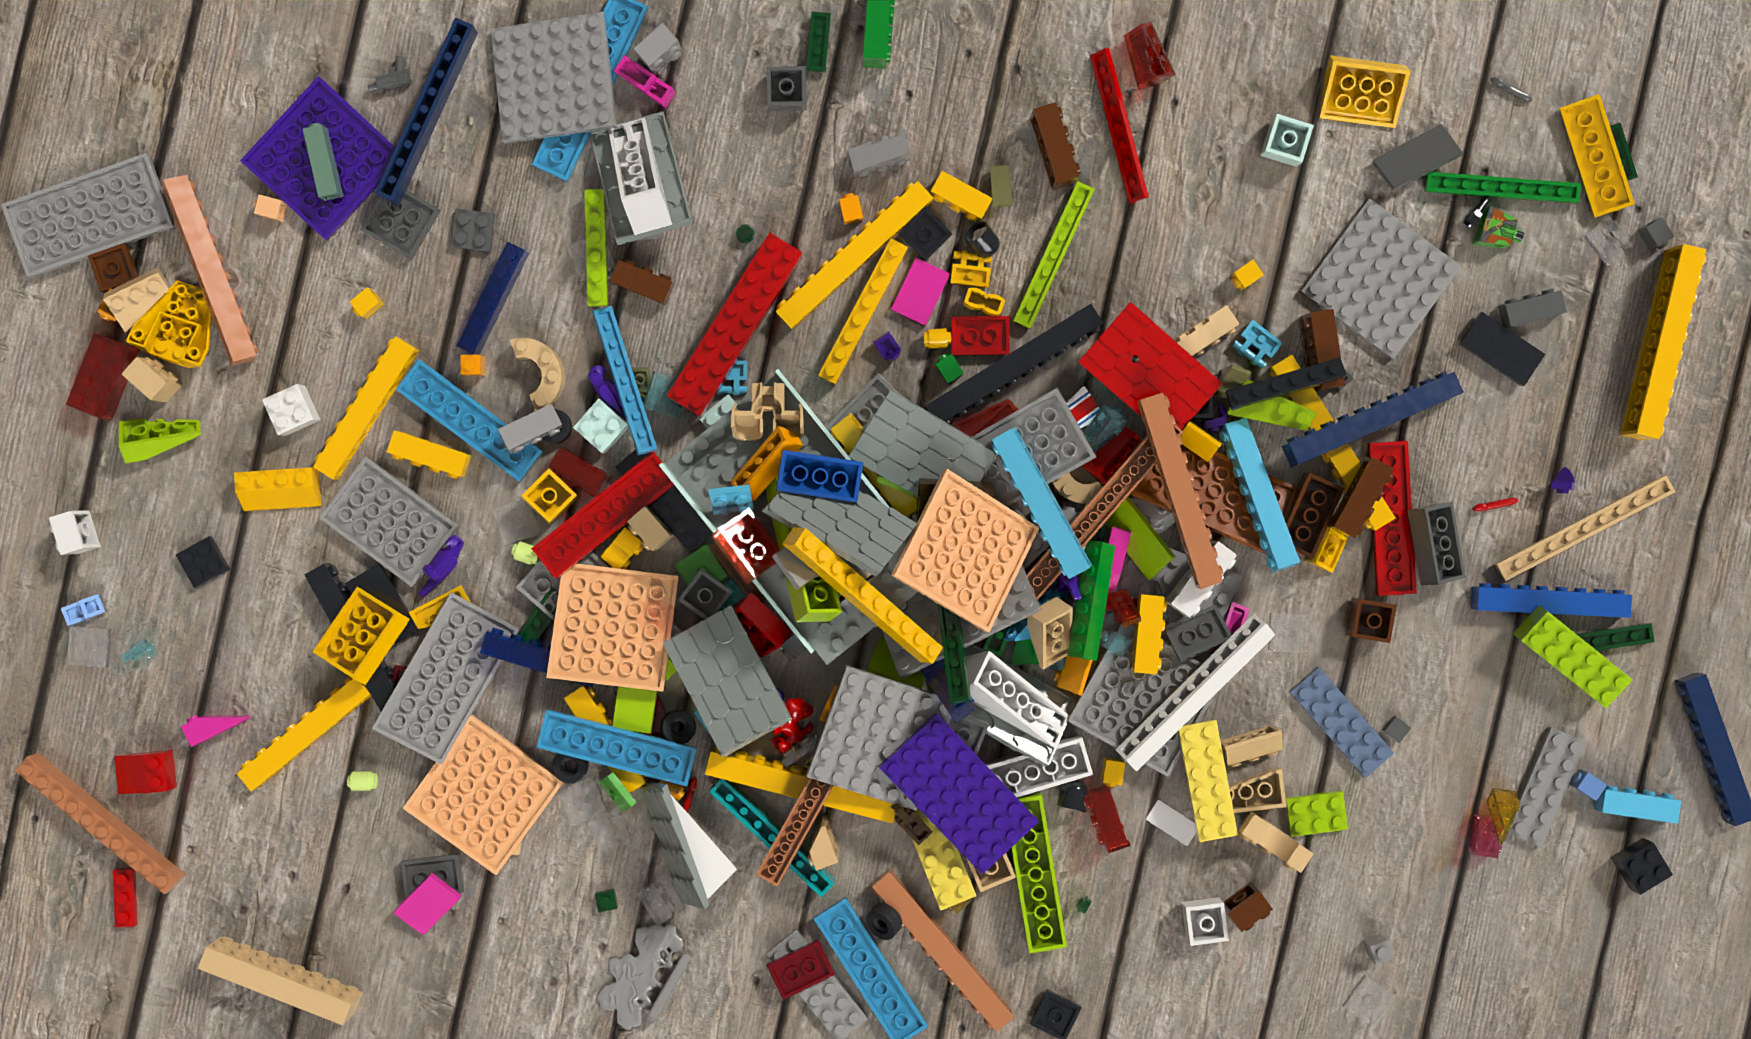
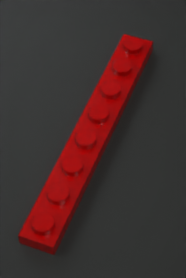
M1104 48L1091 54L1090 58L1128 201L1131 204L1146 199L1149 195L1110 49Z

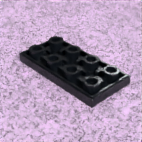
M1483 312L1478 314L1459 343L1460 346L1522 387L1526 385L1546 355Z
M380 563L345 583L351 594L356 587H359L410 619L394 644L418 630L409 614L408 608Z

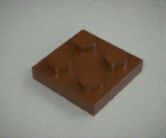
M123 243L88 255L99 290L102 293L107 292L109 288L114 289L139 277L128 244Z

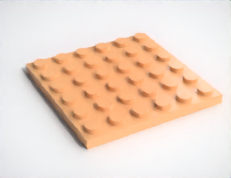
M944 469L891 576L984 632L989 633L1039 527L949 469Z
M575 564L561 575L546 678L664 692L669 655L663 643L671 639L679 576Z
M471 714L443 764L441 765L436 762L403 809L497 875L564 782L557 779L552 771Z

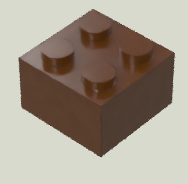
M1352 598L1346 635L1390 643L1397 605Z
M1251 882L1223 901L1225 912L1241 932L1250 930L1255 925V922L1259 919H1265L1269 916L1270 911L1273 910L1262 893Z

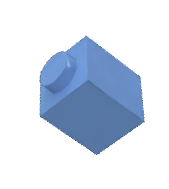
M1580 769L1573 775L1570 786L1588 798L1597 801L1607 784L1589 772Z

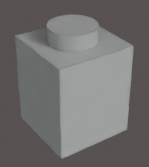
M1382 934L1363 940L1368 956L1375 964L1394 958L1389 941Z

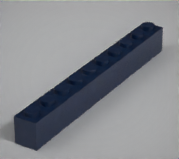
M455 17L375 191V194L380 199L399 207L478 34L472 24Z
M1446 371L1435 375L1436 380L1434 381L1428 378L1419 382L1420 387L1414 388L1412 385L1403 389V394L1399 396L1397 392L1387 396V401L1383 403L1380 399L1371 403V408L1365 410V407L1354 410L1353 416L1349 417L1348 414L1336 418L1338 422L1334 424L1329 421L1320 425L1321 429L1315 431L1313 428L1303 432L1304 437L1302 438L1296 435L1287 439L1288 444L1281 447L1290 467L1297 466L1464 393L1455 372L1447 374Z

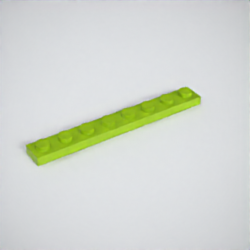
M1077 181L1014 317V323L1031 329L1092 197L1094 188Z

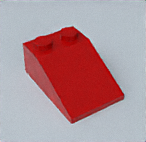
M173 749L114 756L118 794L164 792L177 787Z

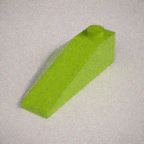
M146 418L119 421V449L125 463L147 460L201 435L200 420L176 419L173 422H165L164 419L147 421Z

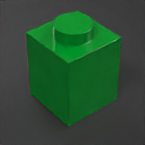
M945 353L936 359L938 363L935 364V367L947 385L964 374L952 354L948 356Z

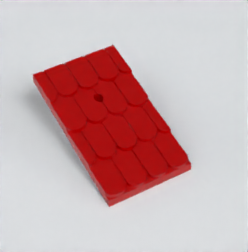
M1132 302L1125 307L1078 361L1140 417L1142 416L1137 401L1163 393L1164 396H1167L1170 407H1168L1169 413L1173 415L1176 426L1181 430L1185 428L1189 421L1193 419L1223 385L1221 381ZM1139 358V361L1137 363L1133 362L1135 359Z

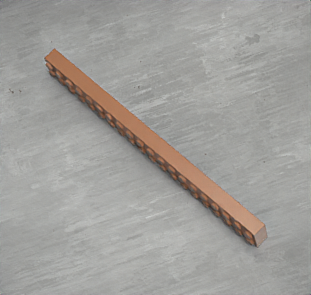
M1174 426L1176 434L1181 436L1183 431L1178 426ZM1148 435L1145 436L1070 523L1082 548L1155 466L1156 460ZM1049 548L1026 573L1037 600L1062 573L1059 565H1061L1059 560L1052 556Z
M809 778L758 869L756 876L775 887L779 886L834 785Z

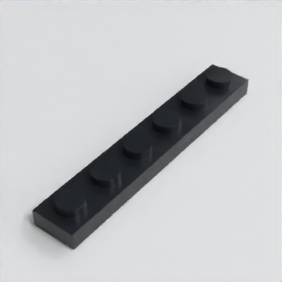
M1339 357L1226 390V395L1231 410H1235L1346 378L1347 374Z

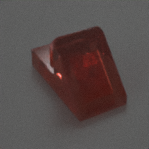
M1126 589L1108 594L1114 619L1116 622H1120L1123 628L1141 622V616Z

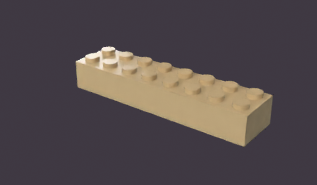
M220 937L205 948L197 968L340 1025H344L355 1014L363 994L355 986L343 985L337 979L325 978L319 972L307 971L301 965H292L283 958H274L265 951L251 949L250 945L233 942L234 940L230 937Z

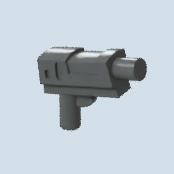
M396 56V66L389 68V73L375 77L376 83L368 85L370 93L376 91L382 93L386 92V90L410 86L412 80L410 79L409 70L403 69V56Z

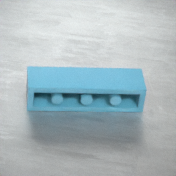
M1607 785L1598 800L1595 801L1594 809L1602 813L1677 824L1679 822L1682 802L1675 799L1673 794L1662 793L1659 796L1655 795L1656 792L1648 790L1638 793L1636 789L1624 787V790H1617L1618 787Z

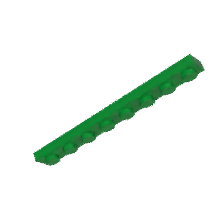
M1430 172L1425 175L1424 192L1577 204L1580 202L1581 183Z

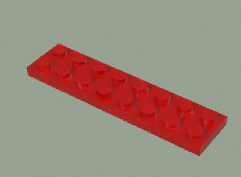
M1408 441L1367 443L1368 457H1373L1394 468L1391 472L1394 474L1389 484L1385 483L1382 489L1384 491L1382 497L1395 516V519L1376 531L1373 530L1376 596L1417 594L1414 544L1408 510L1412 509Z
M654 452L650 453L531 548L555 579H558L628 523L627 521L644 506L648 507L674 486L673 482L659 466L663 462Z

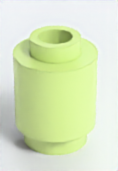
M521 541L518 544H514L511 552L514 555V560L529 565H536L540 560L531 549L534 547L533 545Z
M354 771L347 778V786L351 788V791H371L376 789L378 785L377 773L372 771Z

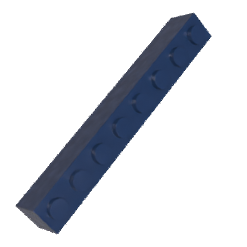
M1696 672L1675 680L1677 683L1676 690L1684 703L1683 709L1688 714L1690 720V729L1696 737V746L1701 751L1703 757L1702 763L1709 773L1708 780L1714 787V797L1720 804L1723 820L1734 826L1751 821V799L1707 675Z

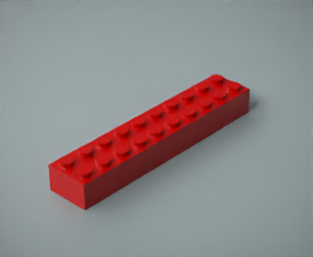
M769 232L669 391L668 399L702 419L803 256L801 251Z

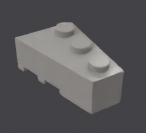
M898 131V136L891 138L884 136L881 137L882 140L867 142L848 149L854 176L859 175V177H863L876 169L880 172L888 169L890 165L902 166L906 164L910 159V149L905 131Z
M552 404L499 428L498 435L510 455L523 450L529 444L533 445L542 441V438L548 434L553 436L559 433L562 423Z

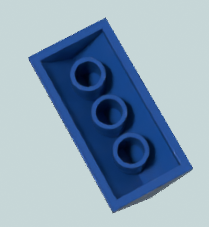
M782 450L778 466L776 490L857 502L863 462Z

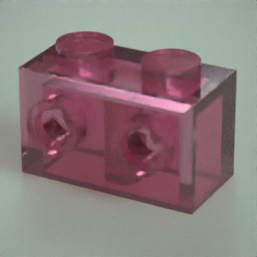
M1474 814L1468 851L1478 856L1498 858L1502 850L1501 836L1505 831L1504 820L1494 816Z

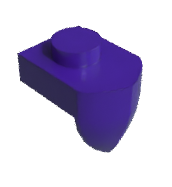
M889 331L873 341L886 361L897 360L901 349Z
M1220 402L1217 403L1219 418L1201 422L1203 430L1208 429L1209 432L1220 430L1221 425L1230 423L1229 415Z
M1567 467L1561 469L1555 477V481L1551 483V489L1556 490V493L1569 494V490H1574L1575 488L1573 474Z

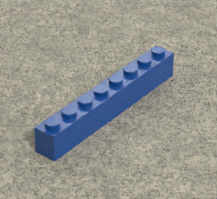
M1479 583V586H1472L1471 609L1532 613L1540 605L1551 614L1631 618L1632 595L1625 594V590H1612V593H1606V589H1593V592H1586L1587 588H1574V591H1567L1568 587H1555V590H1548V586H1536V589H1529V585H1517V588H1510V584H1498V587H1491L1490 583Z

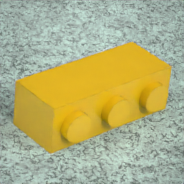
M941 171L930 193L933 196V200L941 204L943 202L950 205L949 208L951 210L967 214L966 217L973 222L982 220L993 199L944 171Z

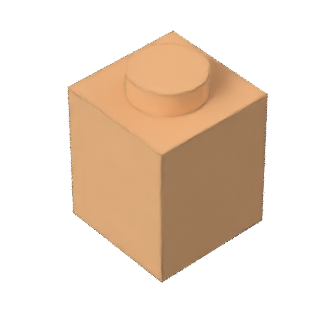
M258 195V199L254 202V213L261 217L283 222L288 205L281 200Z

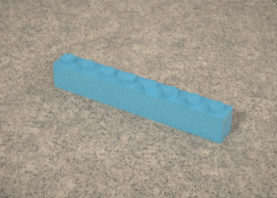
M1244 418L1226 423L1220 429V438L1225 442L1227 457L1234 466L1233 473L1239 480L1241 494L1245 496L1247 511L1252 515L1253 528L1259 534L1260 547L1266 553V563L1273 573L1294 567L1300 563L1248 420Z
M1014 427L992 439L994 443L992 447L997 455L1000 454L1003 459L1001 463L1005 471H1009L1013 477L1011 479L1013 486L1022 493L1021 500L1026 507L1029 506L1033 522L1039 524L1042 538L1044 541L1049 542L1051 546L1049 550L1052 556L1059 560L1061 564L1059 568L1064 576L1067 575L1070 579L1092 566L1090 560L1017 428Z

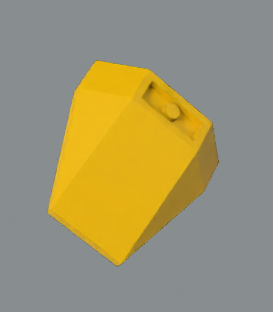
M177 280L136 321L126 342L150 356L186 368L201 367L209 351L212 316L201 288Z

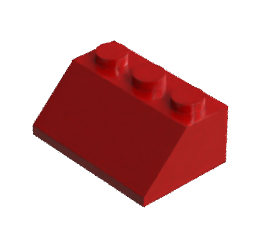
M1119 422L1094 451L1096 458L1083 464L1082 467L1100 484L1104 485L1142 440L1134 431Z
M751 592L742 597L733 606L761 658L780 648L792 632L784 622L774 615L772 610L767 608Z

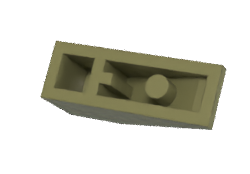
M1230 365L1221 369L1218 380L1223 385L1217 390V396L1228 399L1226 390L1242 386L1250 376L1251 371L1236 365Z

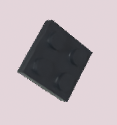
M925 207L898 235L926 262L953 234Z
M208 536L176 554L194 588H198L230 570L212 536Z
M1046 989L1030 1024L1058 1039H1067L1082 1007Z

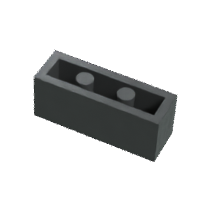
M1553 289L1541 291V296L1535 297V293L1523 296L1521 301H1517L1516 298L1504 301L1505 305L1498 307L1503 326L1510 328L1567 313L1562 291L1554 292Z

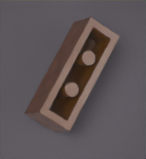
M625 259L624 262L618 260L610 282L663 305L667 304L674 287V283L670 281L671 277L660 274V276L652 274L653 270L645 266L642 269L635 267L636 263Z

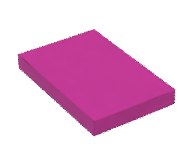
M916 257L891 310L926 326L950 273Z
M431 872L395 908L393 913L424 935L460 900L461 894Z

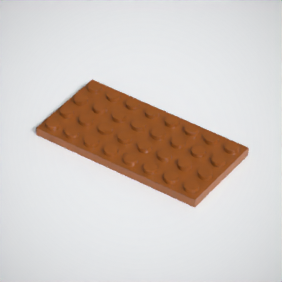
M1183 444L1180 445L1182 453L1186 454L1188 464H1186L1188 472L1191 471L1193 475V489L1197 490L1200 497L1199 507L1203 509L1206 520H1204L1206 528L1266 555L1265 551L1260 547L1259 534L1253 528V518L1247 511L1245 496L1240 492L1239 480L1233 473L1234 466L1232 461L1226 455L1216 451L1210 461L1207 462ZM1156 463L1130 495L1172 513ZM1268 474L1286 522L1298 487Z

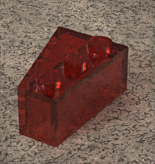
M1152 22L1140 24L1124 35L1138 90L1158 86L1176 75Z
M1008 398L952 424L953 427L972 437L1019 409Z
M559 447L548 466L553 469L552 472L560 478L562 476L569 479L568 482L570 484L584 488L585 492L593 497L602 493L613 477L564 447Z
M1103 785L1088 790L1084 802L1087 809L1090 808L1093 815L1090 816L1093 827L1097 826L1099 833L1096 834L1099 845L1103 844L1108 853L1131 846L1129 840L1126 839L1123 830L1124 826L1120 821L1109 787Z

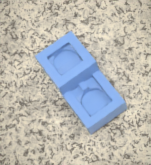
M99 594L61 608L67 626L106 612Z

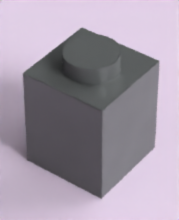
M1663 217L1655 219L1637 230L1649 250L1656 247L1659 250L1669 244L1668 240L1675 237Z

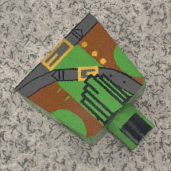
M1489 206L1482 211L1473 245L1505 248L1510 246L1512 241L1520 243L1524 238V232L1516 229L1518 222L1516 218Z

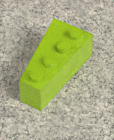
M1247 379L1243 385L1253 383V381ZM1280 396L1235 410H1231L1230 407L1227 414L1307 431L1317 412L1287 397Z

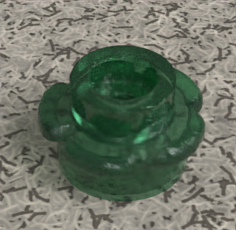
M747 224L741 225L736 230L737 239L741 243L751 242L755 235L754 229L750 228Z
M1088 896L1085 899L1081 897L1076 905L1079 908L1078 913L1082 912L1085 914L1090 907L1092 901L1088 899Z

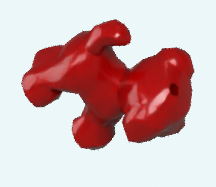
M788 698L785 700L784 704L792 720L772 731L773 735H777L780 732L783 733L781 737L775 736L771 738L774 747L781 754L785 753L794 743L801 741L804 735L813 731V724L810 722L805 728H800L798 725L799 721L810 717L814 711L813 707L802 698Z

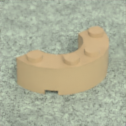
M531 338L511 339L510 342L516 358L520 360H533L541 369L542 380L540 386L535 392L529 394L534 410L537 411L550 404L554 406L564 390L566 381L565 369L561 359L553 349L542 342Z
M1070 473L1050 483L1060 496L1068 501L1079 504H1087L1101 488L1098 481L1090 484H1081L1075 481Z
M1252 811L1238 830L1240 832L1238 836L1255 846L1257 843L1260 844L1262 851L1268 855L1273 853L1284 861L1283 866L1290 871L1296 869L1301 873L1314 855V853Z

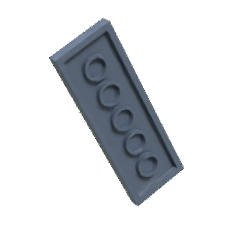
M1316 667L1289 691L1364 778H1367L1394 754L1390 747L1319 667Z

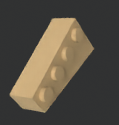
M1226 305L1173 340L1195 358L1204 352L1203 348L1206 346L1212 347L1220 342L1219 338L1224 334L1227 337L1237 331L1235 327L1239 325V322Z
M1275 766L1229 784L1234 813L1287 807L1282 768Z

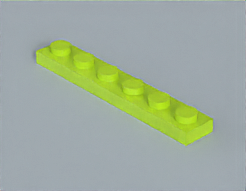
M603 189L585 190L588 306H608L605 194Z

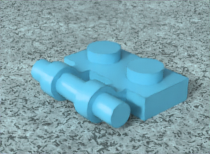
M1251 320L1239 335L1245 340L1244 343L1241 344L1236 340L1232 347L1237 350L1239 355L1243 354L1248 358L1252 365H1257L1263 369L1267 363L1262 360V357L1265 355L1271 359L1283 343L1257 322ZM1250 345L1259 350L1256 355L1247 349Z
M737 361L726 379L734 380V385H722L717 395L734 394V396H740V394H747L748 387L740 386V380L748 381V361Z
M750 485L709 489V497L714 515L722 514L723 516L732 512L746 513V511L754 510Z

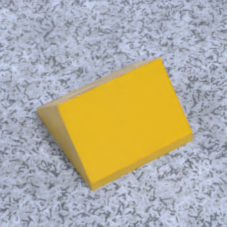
M1189 421L1180 436L1185 447L1207 462L1210 461L1222 444V442L1191 421Z
M1327 527L1314 558H1306L1305 561L1333 573L1348 538Z

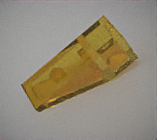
M1493 788L1486 802L1498 843L1503 844L1516 813L1520 809V800L1517 798L1516 791Z

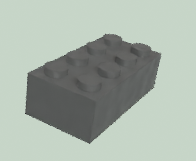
M1453 502L1437 503L1409 509L1408 516L1421 586L1440 585L1466 578Z

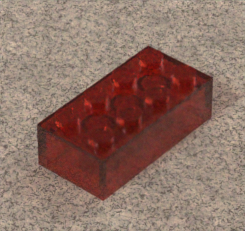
M93 333L66 405L101 419L113 420L128 382L122 373L138 356L140 350L109 336Z

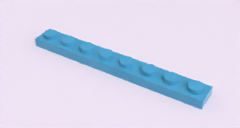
M612 306L593 310L592 314L637 455L654 452L657 450V446Z

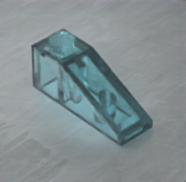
M1103 405L1083 432L1094 453L1118 436L1128 423V419L1120 408Z

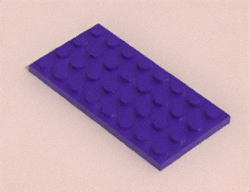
M937 713L933 714L879 765V768L982 875L1039 822Z

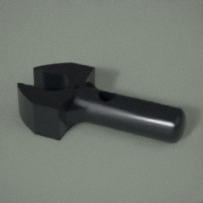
M1483 197L1474 211L1464 219L1463 223L1468 227L1474 225L1482 216V211L1489 204L1490 199Z

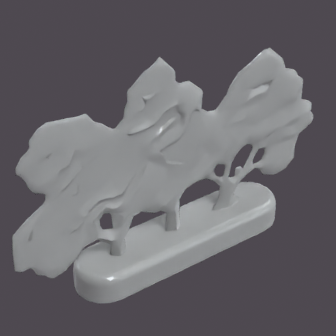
M657 923L649 927L637 928L635 943L639 955L633 957L631 954L622 956L621 959H609V973L615 977L616 982L605 985L597 995V1000L600 1003L601 1010H617V1023L626 1030L641 1025L642 1007L646 1006L651 1007L646 1019L653 1024L655 1023L692 959L691 956L684 953L677 964H672V953L679 952L684 946L683 940L676 935V926L669 924L664 927ZM668 947L671 948L670 953L667 951ZM662 950L667 955V957L665 958L667 962H664L661 958L660 953ZM661 962L663 965L658 966L657 963ZM663 967L668 968L671 972L665 985L658 982L655 978L657 970ZM657 986L661 989V992L653 1003L650 1001L647 993ZM639 999L643 1001V1003L639 1004L637 1003V1000Z

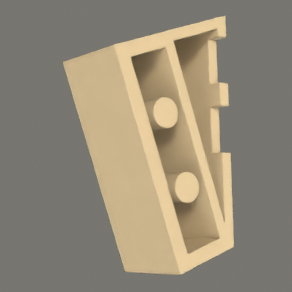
M157 267L104 293L103 300L124 332H126L169 290V284Z

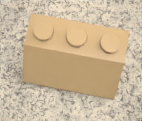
M1273 725L1220 740L1224 763L1227 766L1230 765V767L1239 766L1245 760L1249 762L1256 761L1262 755L1273 756L1278 754L1279 750H1283L1282 731Z
M827 815L822 817L811 840V846L808 851L809 855H807L810 865H814L816 870L836 864L839 861V848Z

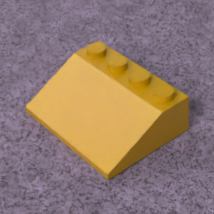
M1330 55L1324 77L1319 118L1396 128L1411 70L1406 65Z
M356 587L313 650V653L354 680L366 685L410 619L361 588Z

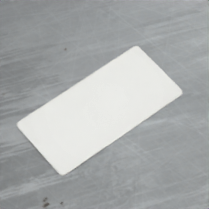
M1160 800L1156 802L1146 818L1147 821L1188 846L1197 832L1194 822Z

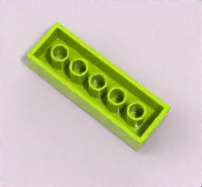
M1540 605L1513 633V635L1606 709L1633 681L1632 678Z

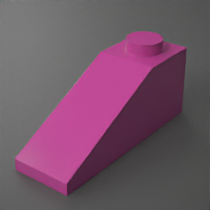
M1112 527L1107 542L1108 544L1115 545L1108 589L1111 591L1116 590L1131 536V531Z
M195 715L186 719L187 723L182 725L181 728L192 747L250 718L248 715H205L202 717Z

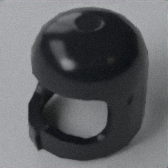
M986 221L973 224L965 234L966 243L981 258L991 257L999 249V238ZM986 227V231L974 241L971 240L972 234L976 230Z
M1079 780L1061 784L1057 805L1086 812V806L1084 805L1085 795L1087 794L1086 785Z

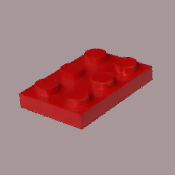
M1009 316L951 317L953 356L1010 354Z

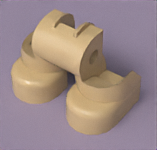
M762 382L752 383L751 411H740L735 403L732 407L731 429L733 437L738 440L755 441L763 437V412H773V431L780 426L795 431L799 439L804 436L802 404H799V410L785 411L784 383L774 382V386H763Z

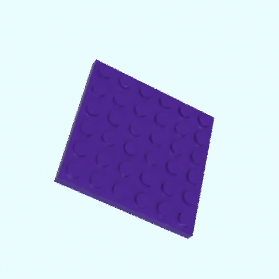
M318 76L240 161L320 236L328 241L378 187L396 147ZM320 123V125L322 124L328 129L344 197L326 201L318 197L303 133V128H308L310 124Z

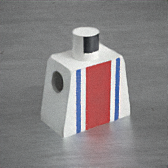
M1085 386L1080 388L1066 402L1080 428L1105 417Z

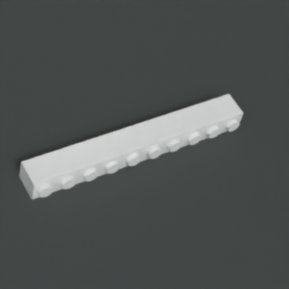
M1253 614L1116 751L1138 771L1275 636L1270 627L1257 615Z

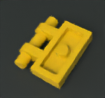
M962 250V252L954 251L953 259H961L960 264L952 265L950 284L989 288L991 268L984 267V262L991 263L992 256L981 258L975 253H968L967 250ZM967 260L978 261L977 266L966 265Z

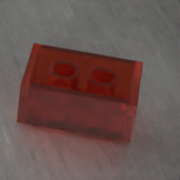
M750 508L720 527L712 535L715 542L747 585L777 564L772 556L779 552L780 549Z

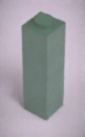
M320 123L310 124L308 128H303V133L318 197L324 201L344 197L328 129L322 124L320 125Z

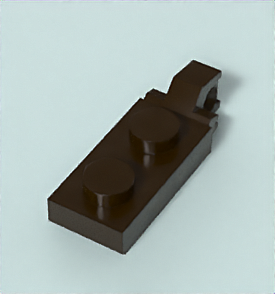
M897 803L891 806L897 814L894 817L896 822L918 845L932 833V830L912 809L906 807L903 809Z

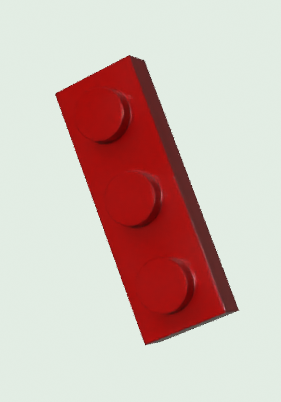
M116 868L113 870L115 927H134L137 925L135 870L133 868Z

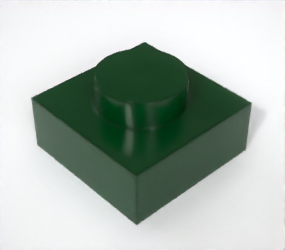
M615 888L595 893L598 913L618 908Z

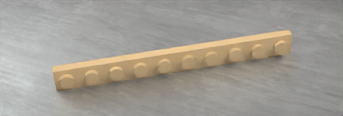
M1663 475L1494 565L1502 580L1507 581L1675 493V490L1667 475Z

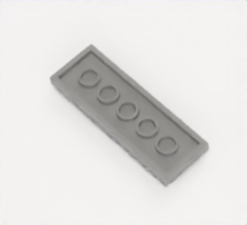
M1548 727L1504 831L1537 846H1543L1587 742Z
M795 929L767 951L766 955L773 961L809 943ZM835 975L798 993L835 1039H844L868 1019V1016Z

